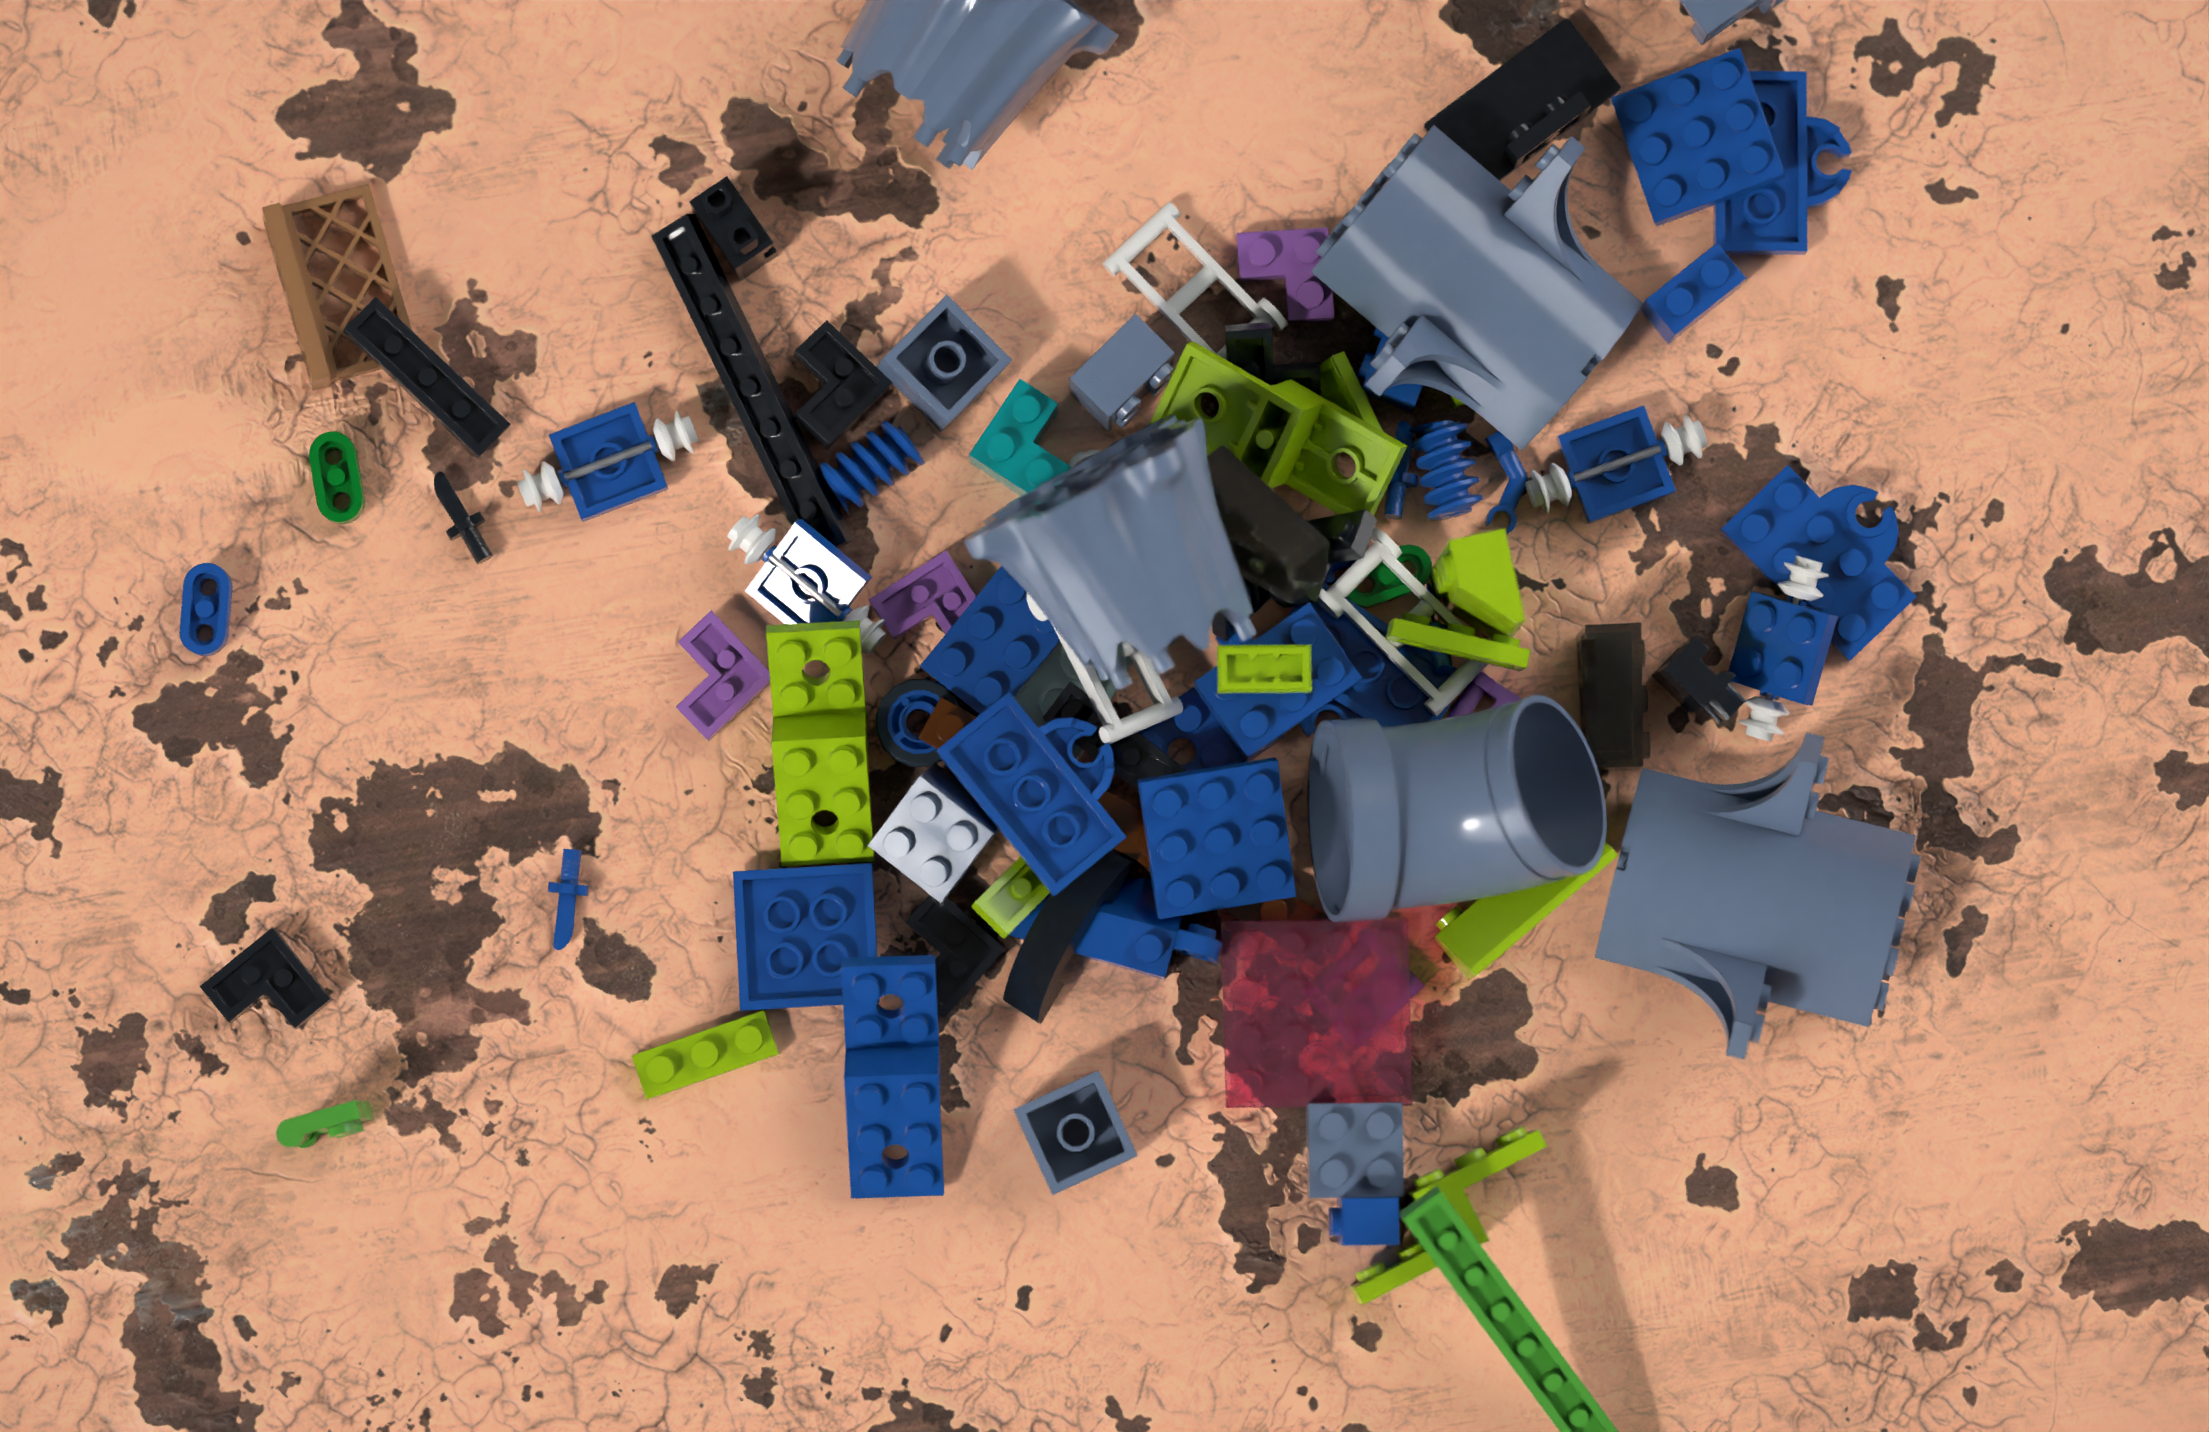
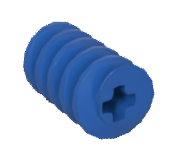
M884 420L881 422L883 438H880L872 431H868L865 435L868 444L867 449L854 441L850 444L853 455L852 459L842 452L835 454L838 469H834L825 462L820 464L823 478L848 514L849 511L846 503L848 500H851L859 507L865 505L861 492L864 489L875 497L880 495L877 480L881 479L892 487L895 484L892 474L893 469L908 476L910 474L907 463L909 458L921 466L925 464L922 456L900 426L896 428Z
M1446 420L1420 425L1409 430L1413 434L1423 435L1412 444L1413 450L1426 453L1416 460L1417 468L1430 470V472L1420 478V485L1427 488H1435L1423 498L1425 504L1438 506L1428 513V520H1443L1468 514L1472 511L1473 505L1483 500L1482 495L1468 493V488L1478 483L1479 477L1464 474V470L1476 464L1475 459L1462 458L1460 455L1461 452L1472 446L1471 441L1457 440L1456 436L1468 428L1467 423Z

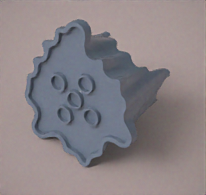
M867 0L841 45L843 51L836 61L848 69L852 64V74L842 88L856 98L867 82L881 74L891 72L894 80V89L907 99H917L924 102L923 122L913 138L929 147L938 132L948 129L942 140L946 145L936 160L949 169L955 163L960 167L964 164L973 170L1007 127L1071 56L1082 51L1093 52L1098 55L1104 54L1110 50L1119 35L1071 0Z
M1169 415L1135 433L1119 439L1104 450L1078 461L1067 471L1042 482L1032 491L1011 501L983 521L985 526L968 535L963 540L972 558L998 562L1030 595L1084 666L1094 665L1102 681L1111 678L1116 690L1122 689L1133 682L1125 667L1123 642L1125 641L1150 658L1156 672L1160 674L1175 666L1166 649L1177 636L1182 634L1199 650L1209 648L1210 628L1214 615L1217 612L1224 614L1230 623L1234 625L1241 641L1257 633L1249 618L1253 608L1216 504L1207 460L1205 426L1201 418L1186 423L1184 419L1178 421L1175 415Z

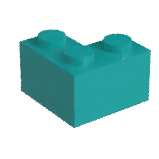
M1019 379L969 453L970 463L1020 496L1032 491L1042 482L1070 469L1071 466L1037 445L1059 413L1058 403L1022 379Z

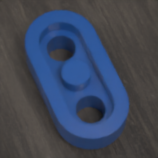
M201 563L191 568L186 574L183 583L180 639L189 651L199 656H212L219 653L225 647L229 638L233 591L232 580L225 570L212 563ZM209 580L216 581V592L211 596H205L202 592L204 583ZM204 626H211L213 628V637L206 642L200 641L198 636L200 629Z
M1190 923L1188 931L1178 929L1173 951L1218 964L1223 943L1215 940L1217 931Z

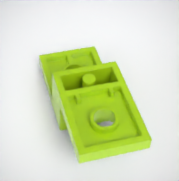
M1194 341L1186 344L1150 421L1151 424L1169 415H1175L1178 421L1184 419L1186 423L1201 418L1205 426L1208 459L1263 491L1286 484L1338 515L1366 509L1374 516L1407 448V445L1294 380L1290 379L1271 386ZM1206 392L1213 394L1219 402V411L1214 418L1207 416L1201 408V398ZM1342 452L1349 454L1355 461L1356 470L1352 477L1343 476L1337 469L1336 461Z
M860 620L767 625L766 638L773 710L771 744L782 866L874 861V850L868 846L873 839L868 773L869 738ZM819 660L827 664L830 670L823 677L815 678L807 675L803 667L810 661ZM828 810L833 812L838 820L831 826L823 827L816 824L812 816L818 811Z
M1519 1126L1495 1138L1499 1147L1485 1153L1483 1147H1478L1454 1159L1457 1166L1456 1169L1446 1174H1443L1441 1168L1434 1169L1412 1181L1416 1189L1407 1193L1411 1203L1437 1185L1480 1245L1489 1241L1464 1189L1547 1147L1539 1129L1527 1132L1524 1126ZM1417 1241L1396 1252L1400 1260L1385 1268L1383 1262L1378 1261L1355 1273L1358 1282L1350 1285V1288L1357 1302L1364 1305L1436 1268L1437 1265L1420 1242Z

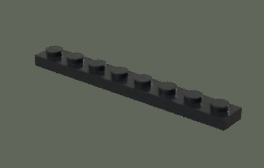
M686 214L651 235L792 526L802 518L839 549L853 541L854 538L822 476L817 462L696 215Z

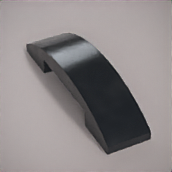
M1070 681L1042 719L1048 723L1054 719L1073 717L1097 727V730L1091 736L1079 737L1074 741L1077 746L1096 758L1099 747L1105 745L1099 736V729L1103 725L1087 693ZM1139 732L1110 744L1113 751L1114 773L1138 792V779L1188 771Z
M1110 850L1055 896L1050 894L1030 927L1016 956L1004 991L1003 1000L1034 1021L1040 1024L1043 1022L1064 986V983L1058 980L1063 969L1103 901L1112 904L1135 863L1116 851Z

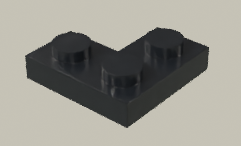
M827 320L794 352V357L824 385L796 412L795 419L826 449H829L892 387L893 382Z
M1270 322L1224 325L1227 361L1271 386L1292 379L1321 396L1320 367L1318 362L1273 364L1272 327Z
M1365 509L1301 522L1294 534L1293 544L1285 565L1279 573V581L1272 599L1283 608L1306 605L1309 602L1310 604L1316 603L1330 564L1364 558L1378 519Z
M929 895L905 922L940 953L935 958L938 1014L945 1019L1006 949L948 898L940 903Z
M273 927L200 986L229 1023H233L267 995L294 1029H298L333 1000L276 928Z

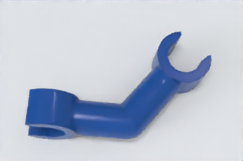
M1497 431L1488 436L1485 441L1494 457L1500 462L1509 480L1498 505L1487 513L1485 525H1490L1495 513L1503 512L1509 518V524L1505 530L1506 534H1508L1516 526L1517 517L1515 510L1525 490V482L1528 481V475L1515 453L1512 442Z

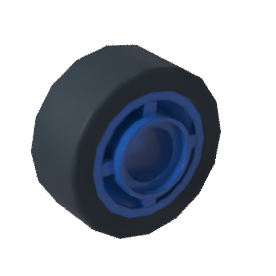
M909 679L895 685L882 698L876 713V734L883 750L895 761L909 767H929L934 763L943 761L935 752L937 749L917 739L918 736L912 734L906 726V719L912 712L923 711L930 716L941 697L960 708L956 697L942 684L929 679Z

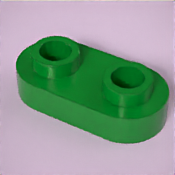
M339 432L323 433L312 442L309 449V460L317 506L321 514L335 524H349L360 517L365 507V495L357 450L352 441ZM336 449L341 450L342 460L336 465L328 464L327 456L329 452ZM341 494H347L350 497L349 506L342 510L336 509L335 499Z
M1416 545L1400 546L1402 554L1397 560L1401 564L1404 562L1413 563L1416 567V575L1414 577L1425 586L1432 573V562L1425 550ZM1381 562L1366 577L1373 582V590L1369 593H1362L1356 587L1346 598L1362 608H1370L1410 594L1412 591Z

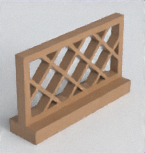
M367 184L284 206L276 203L262 207L263 223L312 390L329 387L331 382L381 370L382 368L373 360L365 361L368 355L364 351L356 364L337 369L332 353L341 337L355 344L343 333V329L350 323L357 310L362 311L366 307L361 302L372 283L390 291L393 301L388 309L392 312L396 310L397 317L412 330L370 185ZM363 198L367 216L359 229L336 217L343 203ZM334 206L331 213H328L322 209ZM312 212L326 221L315 240H312L297 232L293 216ZM331 224L354 235L343 257L320 244ZM369 224L371 225L374 238L364 233ZM360 239L378 249L380 258L372 272L349 260ZM300 242L310 247L305 257ZM315 251L339 263L327 284L309 274L307 265ZM344 266L367 279L356 300L333 288ZM382 266L386 280L377 276ZM313 285L323 290L318 300ZM328 294L352 306L340 327L322 318L320 307ZM326 329L335 333L331 343H329Z

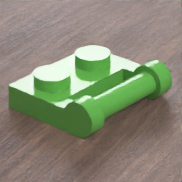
M353 1100L286 1119L278 1125L276 1137L283 1146L309 1148L318 1141L321 1134L328 1133L329 1138H342L363 1132L362 1123L374 1120L370 1103L368 1101Z

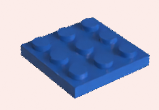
M1740 48L1611 97L1652 218L1657 227L1787 178Z
M1275 757L1137 780L1156 914L1159 919L1296 897L1278 760Z
M873 864L733 871L740 1011L843 1005L841 958L878 957Z

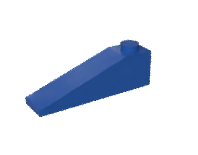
M1147 878L1126 879L1112 904L1103 901L1073 954L1164 980L1182 916L1159 919L1156 914L1152 880ZM1051 893L1008 936L1024 940ZM987 924L986 930L996 932L989 924Z

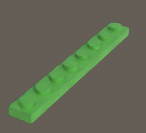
M1437 1185L1398 1213L1560 1432H1618Z

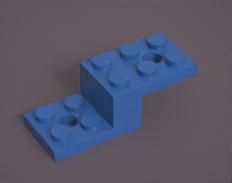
M1309 602L1248 645H1311V693L1218 694L1216 666L1194 682L1193 688L1178 697L1183 705V712L1141 730L1139 733L1168 756V748L1173 741L1177 739L1190 741L1195 748V756L1191 762L1181 765L1188 771L1249 762L1283 739L1285 733L1359 683L1363 678Z
M935 955L841 958L846 1048L844 1088L851 1199L944 1196L940 1108L941 1066ZM892 994L901 998L903 1004L897 1009L887 1010L882 1008L877 1001L884 995ZM890 1145H900L908 1153L901 1159H891L883 1153V1150Z

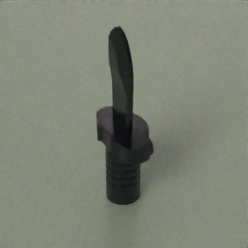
M437 472L434 477L436 495L455 524L446 530V534L451 541L462 537L477 564L489 560L493 554L477 529L479 525L485 522L481 512H477L469 516L444 472Z

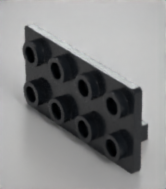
M1564 19L1424 124V130L1427 133L1435 125L1501 181L1611 99V97L1619 93L1621 86L1570 20Z

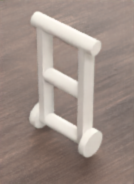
M1167 202L1102 263L1106 270L1114 277L1121 271L1189 342L1194 341L1225 360L1226 346L1216 353L1179 315L1216 280L1254 317L1250 323L1270 322L1271 327L1274 326L1279 331L1288 325L1283 315L1267 299L1262 298L1256 303L1176 221L1181 214L1171 202ZM1166 228L1204 266L1167 301L1129 264Z
M1375 528L1371 536L1374 543L1366 550L1364 558L1358 559L1327 591L1321 588L1317 602L1334 618L1338 619L1344 614L1429 698L1424 703V706L1437 717L1488 664L1467 659L1436 689L1398 651L1404 644L1385 640L1386 637L1375 629L1345 599L1383 562L1421 600L1409 613L1428 618L1435 614L1447 626L1448 623L1463 625L1397 560L1402 554L1397 544L1382 530Z
M1027 593V603L1032 614L1040 621L1048 620ZM1053 626L1103 725L1099 729V736L1104 744L1116 742L1183 712L1182 702L1176 696L1170 698L1150 658L1125 641L1123 642L1124 657L1130 656L1154 705L1119 719L1095 672L1094 665L1084 666Z

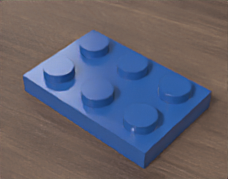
M1001 566L922 662L920 668L939 684L945 686L975 713L980 715L1007 692H1010L1015 698L1057 647L1060 640L1049 620L1040 621L1032 614L1027 603V592Z

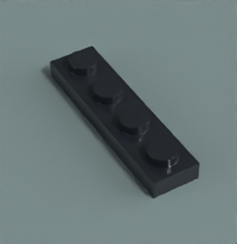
M377 297L343 329V333L477 459L510 426V423Z

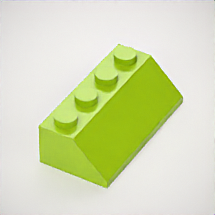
M1505 528L1449 540L1442 554H1440L1436 566L1433 567L1434 572L1430 576L1434 596L1437 599L1443 598L1445 607L1452 614L1491 639L1493 634L1514 637L1526 620Z
M1605 842L1598 863L1586 873L1567 876L1564 879L1525 890L1475 899L1476 902L1463 913L1455 906L1435 923L1441 931L1433 939L1462 974L1470 980L1488 967L1619 855Z

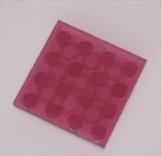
M1385 918L1382 920L1333 922L1330 919L1221 922L1226 1108L1307 1107V1104L1402 1103V1106H1412L1408 918Z

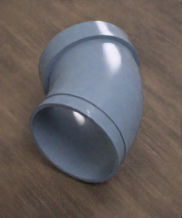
M1532 695L1516 702L1506 703L1470 714L1381 727L1374 718L1323 720L1318 725L1313 737L1307 787L1310 852L1318 894L1325 913L1333 922L1382 920L1388 916L1391 909L1442 905L1525 890L1555 882L1567 876L1586 873L1593 869L1602 855L1606 839L1607 815L1603 786L1595 759L1584 735L1572 717L1558 703L1546 696Z

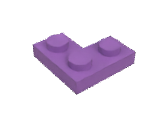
M1328 227L1237 233L1239 281L1285 279L1288 323L1333 321L1332 289L1311 272L1322 258L1316 253V250L1329 236Z
M945 550L870 598L869 602L879 618L885 620L884 625L895 640L931 616H934L944 634H946L976 598V595Z
M712 610L678 641L709 676L676 706L708 741L770 684L769 670Z

